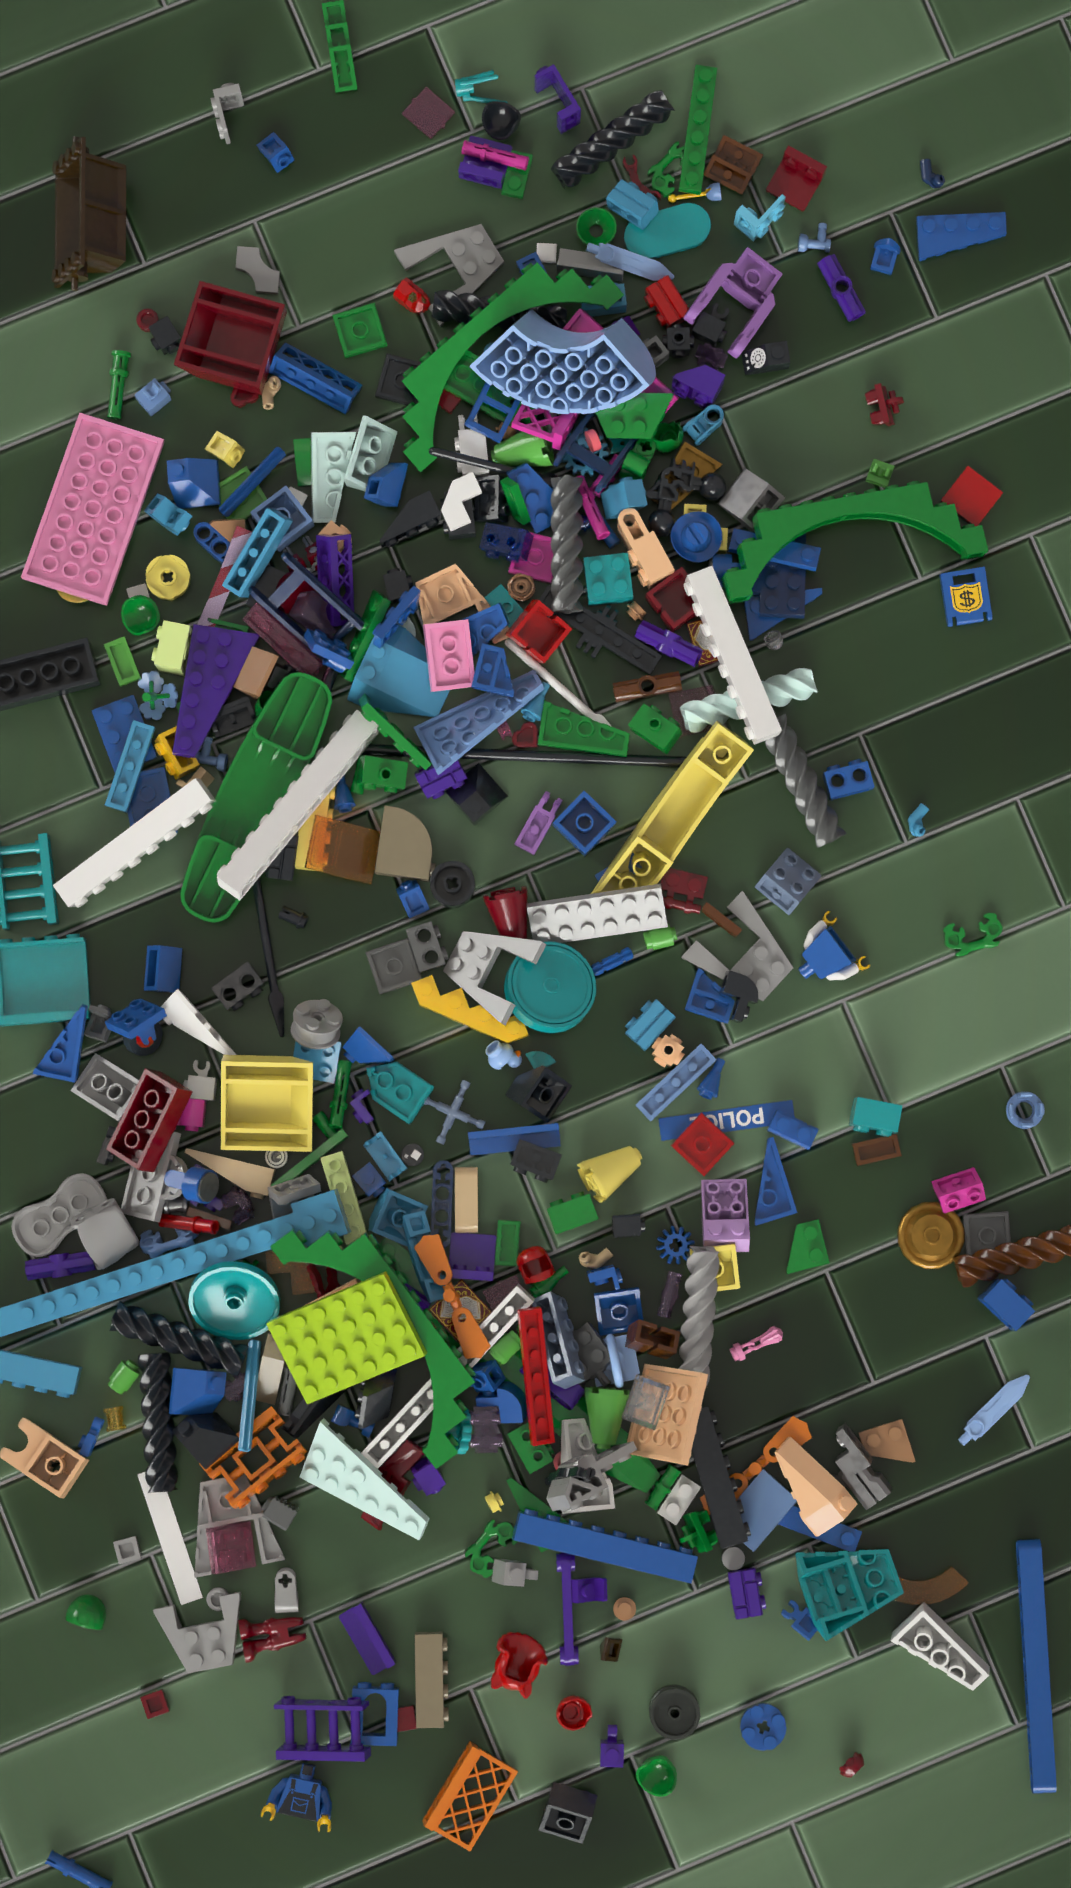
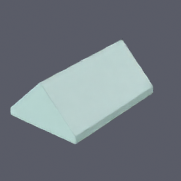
M368 416L362 417L344 478L346 486L366 491L369 476L388 464L397 431Z

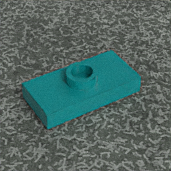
M502 584L484 597L490 606L498 603L502 604L510 623L508 628L512 626L524 611L509 595Z

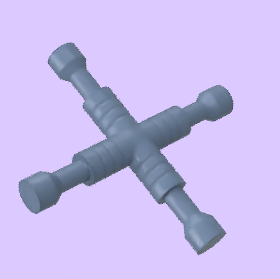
M462 1080L460 1091L455 1096L451 1106L440 1101L439 1103L433 1101L430 1097L425 1101L424 1105H431L436 1110L447 1114L442 1125V1132L437 1137L436 1142L444 1145L446 1134L451 1129L455 1118L465 1123L470 1122L476 1125L477 1128L483 1129L486 1121L472 1118L470 1114L459 1110L464 1100V1093L471 1084L470 1082Z

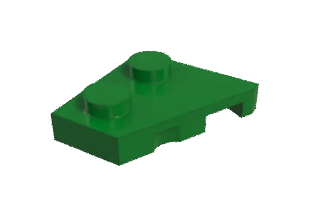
M819 1219L797 1224L786 1273L790 1274L830 1264Z

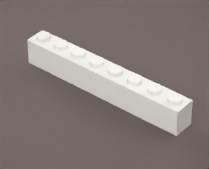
M713 566L687 575L686 583H684L685 592L688 596L691 595L694 604H692L694 613L697 617L700 616L702 620V632L705 637L710 639V651L714 658H718L720 663L718 666L722 678L726 677L729 684L727 691L731 699L734 698L737 703L736 712L739 719H743L746 727L744 730L748 740L752 739L755 745L778 736L782 729Z
M193 779L53 885L68 907L76 906L79 908L88 902L87 897L93 893L96 895L106 888L105 884L110 880L116 881L124 874L122 871L128 866L133 868L141 862L140 857L146 853L148 855L152 854L159 848L158 844L164 839L167 842L177 835L176 830L180 827L186 828L195 821L194 817L199 813L203 815L213 808L211 804L216 801L201 779Z

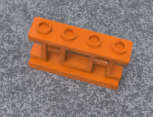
M272 1406L254 1419L252 1436L254 1439H252L251 1447L253 1449L258 1445L268 1457L269 1461L251 1474L240 1459L248 1452L238 1450V1441L206 1470L203 1468L212 1480L220 1474L224 1476L233 1488L224 1497L234 1509L245 1507L251 1501L250 1497L255 1493L260 1494L269 1487L268 1483L274 1478L278 1480L287 1473L286 1469L292 1464H299L305 1458L304 1454L307 1453V1450L298 1439L287 1445L277 1432V1429L285 1422ZM268 1427L275 1438L264 1445L256 1435ZM282 1445L290 1455L278 1463L271 1452ZM232 1455L239 1466L228 1474L220 1464ZM245 1473L253 1484L242 1492L234 1481Z

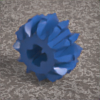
M671 1226V1235L664 1229L662 1233L667 1238H657L659 1242H664V1245L657 1246L656 1249H665V1252L660 1255L661 1258H664L667 1254L670 1255L667 1263L671 1264L674 1256L676 1264H680L679 1256H682L687 1261L688 1256L685 1254V1251L690 1253V1248H687V1245H693L695 1241H686L691 1236V1233L687 1232L682 1236L683 1227H680L678 1234H676L675 1227ZM675 1238L678 1239L677 1242L681 1241L682 1246L678 1247L677 1252L673 1251L674 1248L670 1249L669 1244L673 1243Z

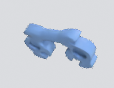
M175 1229L178 1238L163 1243L158 1231L153 1235L152 1230H147L140 1235L141 1240L139 1244L143 1253L149 1254L150 1258H155L166 1251L194 1245L193 1240L199 1234H194L188 1230Z

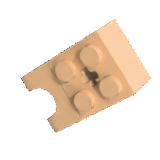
M633 508L621 511L618 516L617 531L628 550L631 566H636L639 575L637 576L643 587L647 586L650 591L674 573L675 569L654 531L648 532L639 513ZM628 522H629V523H632L633 525H632V526H626L625 523H628Z
M22 1418L18 1423V1427L28 1437L26 1448L20 1452H15L3 1447L0 1450V1458L59 1498L64 1499L89 1462V1459L29 1419ZM53 1462H60L61 1467L59 1471H52L54 1469L52 1467Z

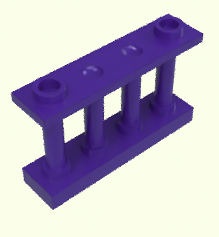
M295 1696L281 1697L274 1704V1709H284L285 1742L276 1750V1760L365 1762L371 1756V1746H363V1743H361L360 1711L369 1706V1701L361 1700V1697H350L348 1700L295 1699ZM293 1710H306L307 1743L305 1745H297V1742H295ZM315 1710H328L330 1743L327 1745H319L317 1742ZM337 1710L350 1711L352 1744L349 1746H341V1743H339Z

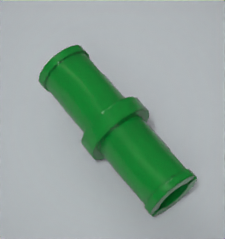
M669 1464L660 1480H656V1486L645 1503L651 1508L658 1510L666 1494H670L672 1491L671 1487L679 1474H681V1471Z

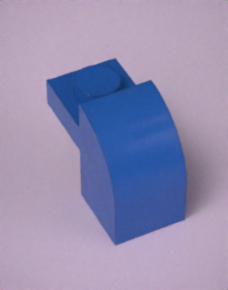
M503 1381L494 1392L490 1390L479 1392L476 1397L477 1407L499 1406L501 1423H523L528 1416L526 1397L523 1391L511 1382Z

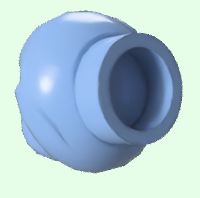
M495 1040L485 1050L488 1056V1063L494 1069L500 1070L506 1064L512 1068H517L522 1063L521 1051L517 1050L514 1052V1049L508 1043H500L498 1040Z

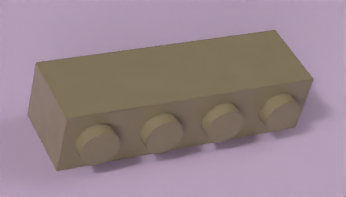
M415 1632L416 1728H444V1721H449V1707H444V1698H448V1684H444V1675H448V1661H443V1652L448 1651L447 1637H443V1632Z

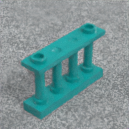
M48 833L38 834L39 840H35V843L2 846L0 841V925H2L4 930H10L9 922L41 918L47 920L49 925L59 924L56 889L53 886L55 878L51 839ZM28 852L40 853L41 862H38L37 865L4 869L3 855ZM39 874L43 878V884L40 887L6 891V877ZM36 896L45 898L46 907H42L40 910L8 913L7 900Z

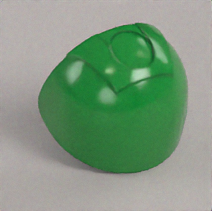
M137 595L127 599L122 605L121 617L123 624L133 635L139 636L152 631L160 621L158 607L151 598Z
M82 1595L70 1604L65 1620L81 1627L101 1630L106 1620V1609L102 1601L96 1596Z
M662 1755L653 1756L646 1759L637 1769L636 1779L646 1792L654 1796L664 1797L675 1789L677 1772L675 1766L667 1757Z

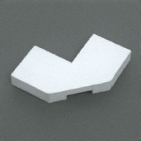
M473 472L452 481L442 506L441 512L450 532L471 523L462 502L482 494Z

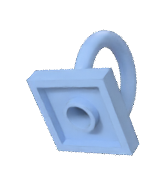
M608 1334L603 1339L607 1344L611 1362L604 1373L612 1382L611 1384H615L616 1388H622L625 1381L641 1378L636 1351L625 1347L627 1334L615 1337L613 1334ZM594 1378L596 1387L602 1386L599 1380Z

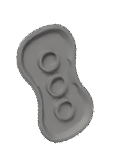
M84 1173L72 1175L62 1182L50 1198L37 1204L28 1205L15 1215L11 1226L13 1236L21 1249L30 1256H46L59 1246L68 1233L75 1230L70 1224V1220L86 1209L106 1201V1194L101 1185L92 1176Z

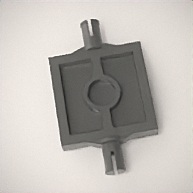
M587 1322L578 1330L572 1331L573 1337L579 1346V1360L582 1362L585 1370L583 1373L585 1381L579 1383V1385L582 1387L591 1379L597 1378L603 1388H606L612 1383L604 1373L611 1363L608 1347L591 1322Z

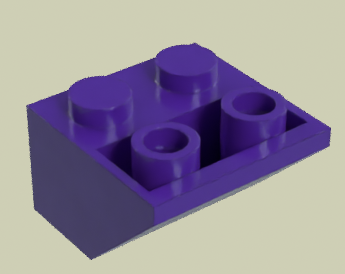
M707 365L675 374L672 390H674L677 396L684 399L688 397L694 400L695 405L705 409L714 404L723 387L725 374Z

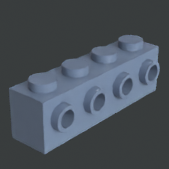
M551 1291L535 1298L532 1303L533 1307L540 1306L542 1308L547 1364L552 1383L567 1389L585 1381L583 1375L585 1370L582 1362L579 1360V1346L573 1337L572 1331L574 1328L571 1320L568 1318L566 1300Z

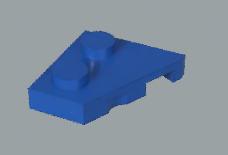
M482 643L471 688L511 698L514 697V689L504 648Z

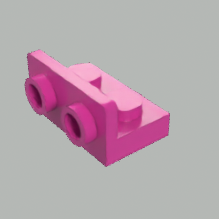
M974 1167L931 1181L944 1214L986 1200L983 1183Z

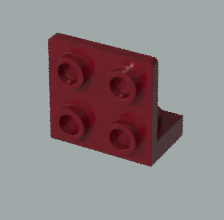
M788 145L779 167L766 188V192L776 198L783 194L786 196L785 202L803 212L821 183L827 166Z

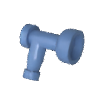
M818 224L817 240L809 239L806 234H800L798 252H805L807 248H812L829 253L831 239H826L827 224Z
M206 737L201 752H198L196 756L198 763L216 766L218 771L225 772L228 754L221 753L218 757L209 756L213 739Z

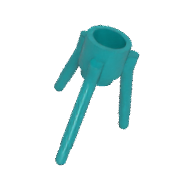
M491 70L455 79L457 97L463 96V101L500 102L501 100L470 95V93H475L474 84L498 79L499 76L493 75L494 71Z

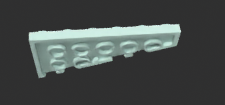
M323 1418L319 1423L300 1478L420 1540L430 1518L410 1499H405L397 1491L398 1488L393 1483L389 1484L381 1476L382 1473L357 1449H352L344 1441L345 1438L340 1433L336 1434L328 1426L329 1423Z

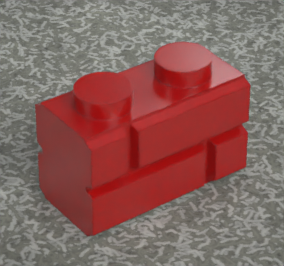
M666 275L645 289L646 296H644V300L649 308L654 307L657 315L655 317L661 327L671 328L672 325L685 321L683 317L689 310V307L669 275Z

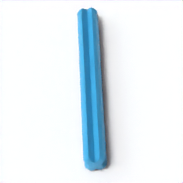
M250 1340L248 1342L238 1450L242 1452H249L252 1447L261 1341Z

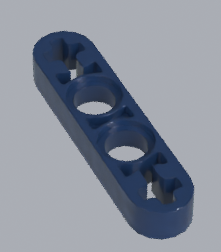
M443 1160L437 1162L433 1168L431 1235L439 1234V1229L434 1230V1225H448V1230L443 1229V1236L447 1237V1241L443 1242V1247L446 1248L451 1241L454 1170L451 1163ZM442 1164H446V1168L450 1169V1173L445 1175V1181L450 1180V1185L445 1183L436 1184V1179L441 1180V1173H437V1168H441ZM439 1187H446L449 1190L447 1199L440 1200L437 1198L436 1190ZM440 1209L448 1213V1219L443 1223L435 1219V1214Z

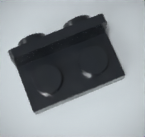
M501 475L475 477L482 494L475 496L474 521H500L508 523L510 508L500 483L505 477Z
M519 1139L510 1165L514 1166L513 1171L523 1175H526L527 1171L536 1174L534 1179L547 1183L548 1179L553 1181L562 1154Z

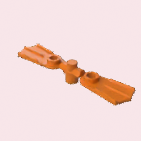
M424 1235L414 1246V1249L433 1281L443 1286L445 1291L443 1298L445 1301L450 1302L454 1311L452 1322L465 1359L482 1358L491 1345L470 1310L462 1306L460 1294L455 1291L452 1282H450L453 1274L440 1235ZM442 1271L446 1272V1277L444 1279L440 1278V1273ZM462 1314L466 1315V1320L464 1322L460 1321V1316Z
M792 1416L765 1445L763 1450L764 1456L762 1455L752 1462L742 1472L743 1474L734 1473L729 1476V1478L734 1477L735 1480L740 1479L742 1481V1486L737 1487L738 1490L734 1492L736 1500L747 1489L748 1480L758 1475L768 1463L778 1462L776 1456L770 1454L771 1448L778 1449L788 1437L793 1438L800 1446L812 1438L807 1422ZM705 1495L700 1497L704 1510L710 1515Z

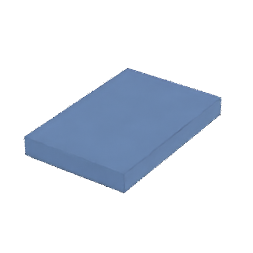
M765 1469L758 1474L737 1499H741L744 1514H741L743 1523H748L751 1535L747 1537L748 1542L744 1544L755 1552L797 1502L796 1499H793L791 1492Z

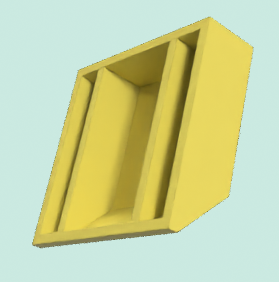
M223 1055L221 1061V1150L312 1152L313 1062L292 1056Z

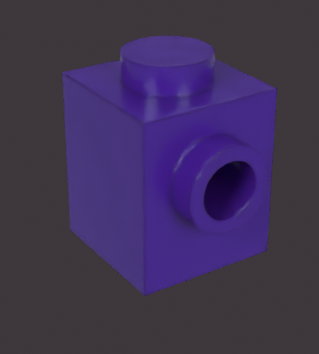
M427 1456L419 1460L411 1468L415 1477L412 1479L418 1491L423 1490L426 1496L438 1493L446 1485L443 1475L438 1468L435 1469Z

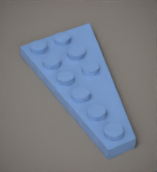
M535 670L511 680L514 689L513 698L486 692L414 727L438 775L544 690L543 684Z

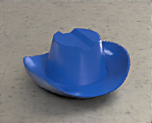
M700 511L690 512L681 516L674 523L671 530V542L681 557L691 562H704L718 552L722 542V530L719 522L709 513Z

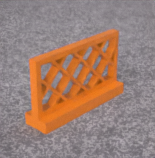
M469 1741L422 1820L424 1827L431 1831L434 1830L466 1850L471 1851L518 1771ZM480 1756L489 1760L490 1768L477 1771L476 1763ZM505 1769L510 1772L505 1781L497 1783L494 1771ZM492 1772L494 1784L481 1787L479 1775ZM476 1776L478 1788L465 1791L464 1783L466 1779ZM495 1788L496 1798L485 1803L482 1791ZM480 1792L482 1804L469 1807L467 1795ZM464 1796L466 1808L453 1811L452 1803L454 1799ZM483 1808L484 1818L481 1821L473 1822L470 1811ZM468 1812L470 1824L457 1827L455 1815ZM452 1816L454 1828L444 1830L438 1827L442 1819ZM471 1828L473 1836L469 1843H466L460 1839L458 1831Z

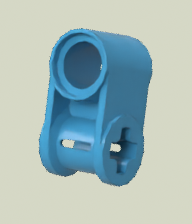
M715 404L710 405L683 426L682 430L688 432L694 439L696 446L704 442L712 432L721 426L724 418L722 408ZM711 412H716L720 418L717 421H710L707 416Z

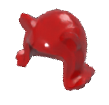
M509 1632L499 1638L496 1646L500 1654L496 1659L495 1672L491 1677V1688L498 1689L503 1686L508 1690H517L523 1698L527 1699L532 1692V1682L539 1674L540 1664L547 1665L548 1657L544 1647L533 1637L519 1632Z

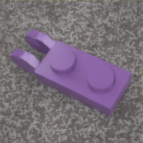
M547 791L544 793L538 806L536 805L514 844L533 856L554 821L555 814L563 801L558 798L555 800L550 812L544 810L543 807L550 798V793Z

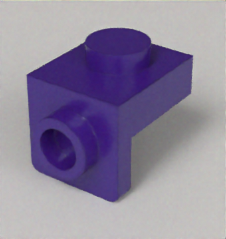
M368 1089L357 1091L351 1096L353 1101L350 1102L356 1110L352 1114L360 1124L365 1122L367 1125L375 1120L361 1103L362 1100L371 1094Z

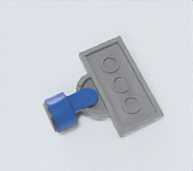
M173 1132L154 1172L137 1170L131 1166L121 1210L127 1215L160 1222L165 1200H173L183 1194L190 1201L203 1204L211 1202L219 1189L218 1176L213 1170L194 1166L187 1169L185 1162L176 1156L181 1133Z

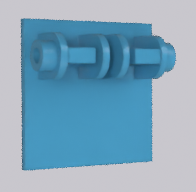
M295 1041L293 1057L313 1062V1080L335 1084L342 1044L338 1041L335 1045L326 1049H311Z

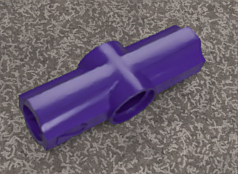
M835 254L819 261L817 265L831 289V295L837 300L848 322L864 315L866 311L852 287V281L846 276ZM843 284L847 290L840 292L836 289V286Z
M645 620L642 621L636 631L635 638L655 647V650L666 656L675 657L693 667L697 665L702 656L703 649L683 640L681 636L667 629L663 630Z
M87 1251L74 1254L62 1253L50 1255L49 1258L25 1261L27 1280L47 1277L58 1278L71 1276L72 1273L96 1270L94 1261Z

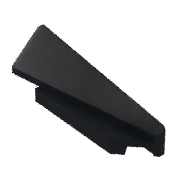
M350 1387L309 1404L303 1398L282 1429L293 1438H299Z

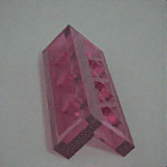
M255 603L242 620L296 671L316 677L320 673L318 669L323 665L322 661L261 604Z

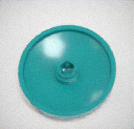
M231 1261L217 1263L201 1271L191 1285L188 1299L190 1312L203 1329L215 1336H222L231 1340L250 1339L268 1330L266 1323L278 1317L281 1302L278 1287L267 1273L253 1265Z

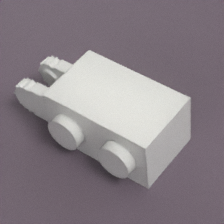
M476 414V416H475V418H474L473 421H475V422L478 423L477 414ZM458 415L460 430H458L459 437L454 438L455 450L460 451L461 454L488 460L486 436L471 429L465 430V418L463 415ZM457 462L458 473L462 472L463 476L471 472L474 473L475 477L489 476L488 469Z

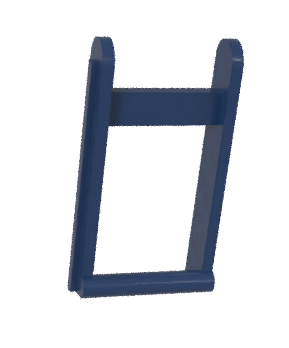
M594 412L587 413L557 453L553 465L558 467L567 454L576 458L603 476L595 489V492L599 494L610 482L629 451H632L639 439H630L613 464H609L576 443L595 417L596 413Z
M284 552L281 557L294 572L269 598L254 586L248 589L250 595L308 648L309 646L303 636L305 631L278 608L304 580L348 619L331 640H342L354 627L360 631L363 629L364 621L362 618L354 613L288 552ZM316 654L323 661V657Z

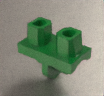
M703 1510L684 1514L682 1517L686 1525L681 1527L684 1536L679 1538L680 1543L687 1541L690 1549L696 1547L699 1553L712 1550V1546L718 1542L715 1530H710L705 1533L702 1526L710 1521L708 1512Z

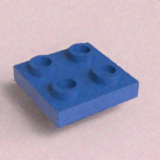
M307 628L303 636L310 650L323 657V665L339 673H343L346 668L351 669L354 660L344 642L339 639L333 641L327 638L324 632L318 629L313 631Z

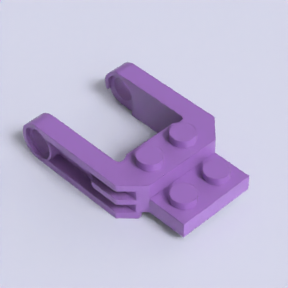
M747 247L735 264H722L715 271L683 319L692 325L719 287L722 286L732 297L748 309L754 311L727 351V353L737 359L775 306L774 294L771 293V290L782 276V273Z

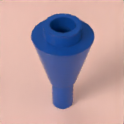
M345 775L337 783L334 809L339 810L340 813L350 812L356 806L346 784Z
M717 1058L713 1069L697 1087V1090L700 1092L699 1095L703 1098L712 1100V1097H718L720 1073L725 1060Z

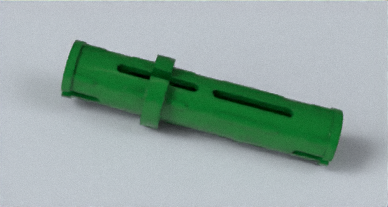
M347 1060L338 1061L333 1100L330 1101L329 1105L331 1113L328 1127L333 1129L343 1128L344 1112L348 1107L346 1098L352 1062ZM342 1075H343L344 1077H343V1083H342V1090L340 1091L341 1081H342ZM339 1098H340V1104H339V1109H338V1114H337V1108H338V1103H339Z

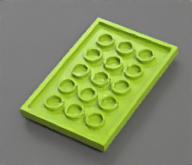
M386 1271L269 1320L266 1323L307 1404L417 1360L427 1354Z

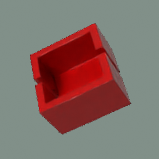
M533 599L505 635L519 647H525L523 650L538 663H545L572 628L561 618L553 615L554 612L540 600Z

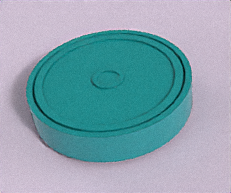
M547 941L544 942L547 945L537 964L518 956L514 959L505 976L504 992L506 1000L516 1005L512 1013L524 1025L540 1032L558 1033L576 1026L589 1012L596 996V980L591 966L578 951L562 943Z

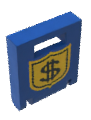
M985 567L939 574L947 627L953 626L952 617H955L956 626L983 622V612L986 613L987 621L992 620ZM972 574L973 582L954 585V576Z

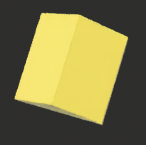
M735 1243L713 1246L719 1252L720 1263L716 1276L717 1291L739 1289L740 1282Z

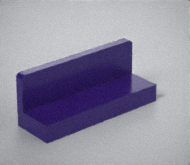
M363 1602L339 1615V1619L372 1675L396 1664L394 1656Z

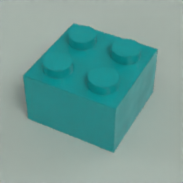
M628 553L583 558L588 607L633 601Z
M856 1097L853 1099L849 1125L854 1126V1131L867 1133L869 1129L876 1130L875 1135L889 1137L898 1132L903 1105Z

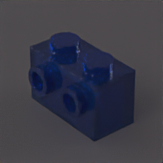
M486 522L479 548L489 558L498 559L501 556L506 557L507 561L519 563V560H528L534 536L525 529Z

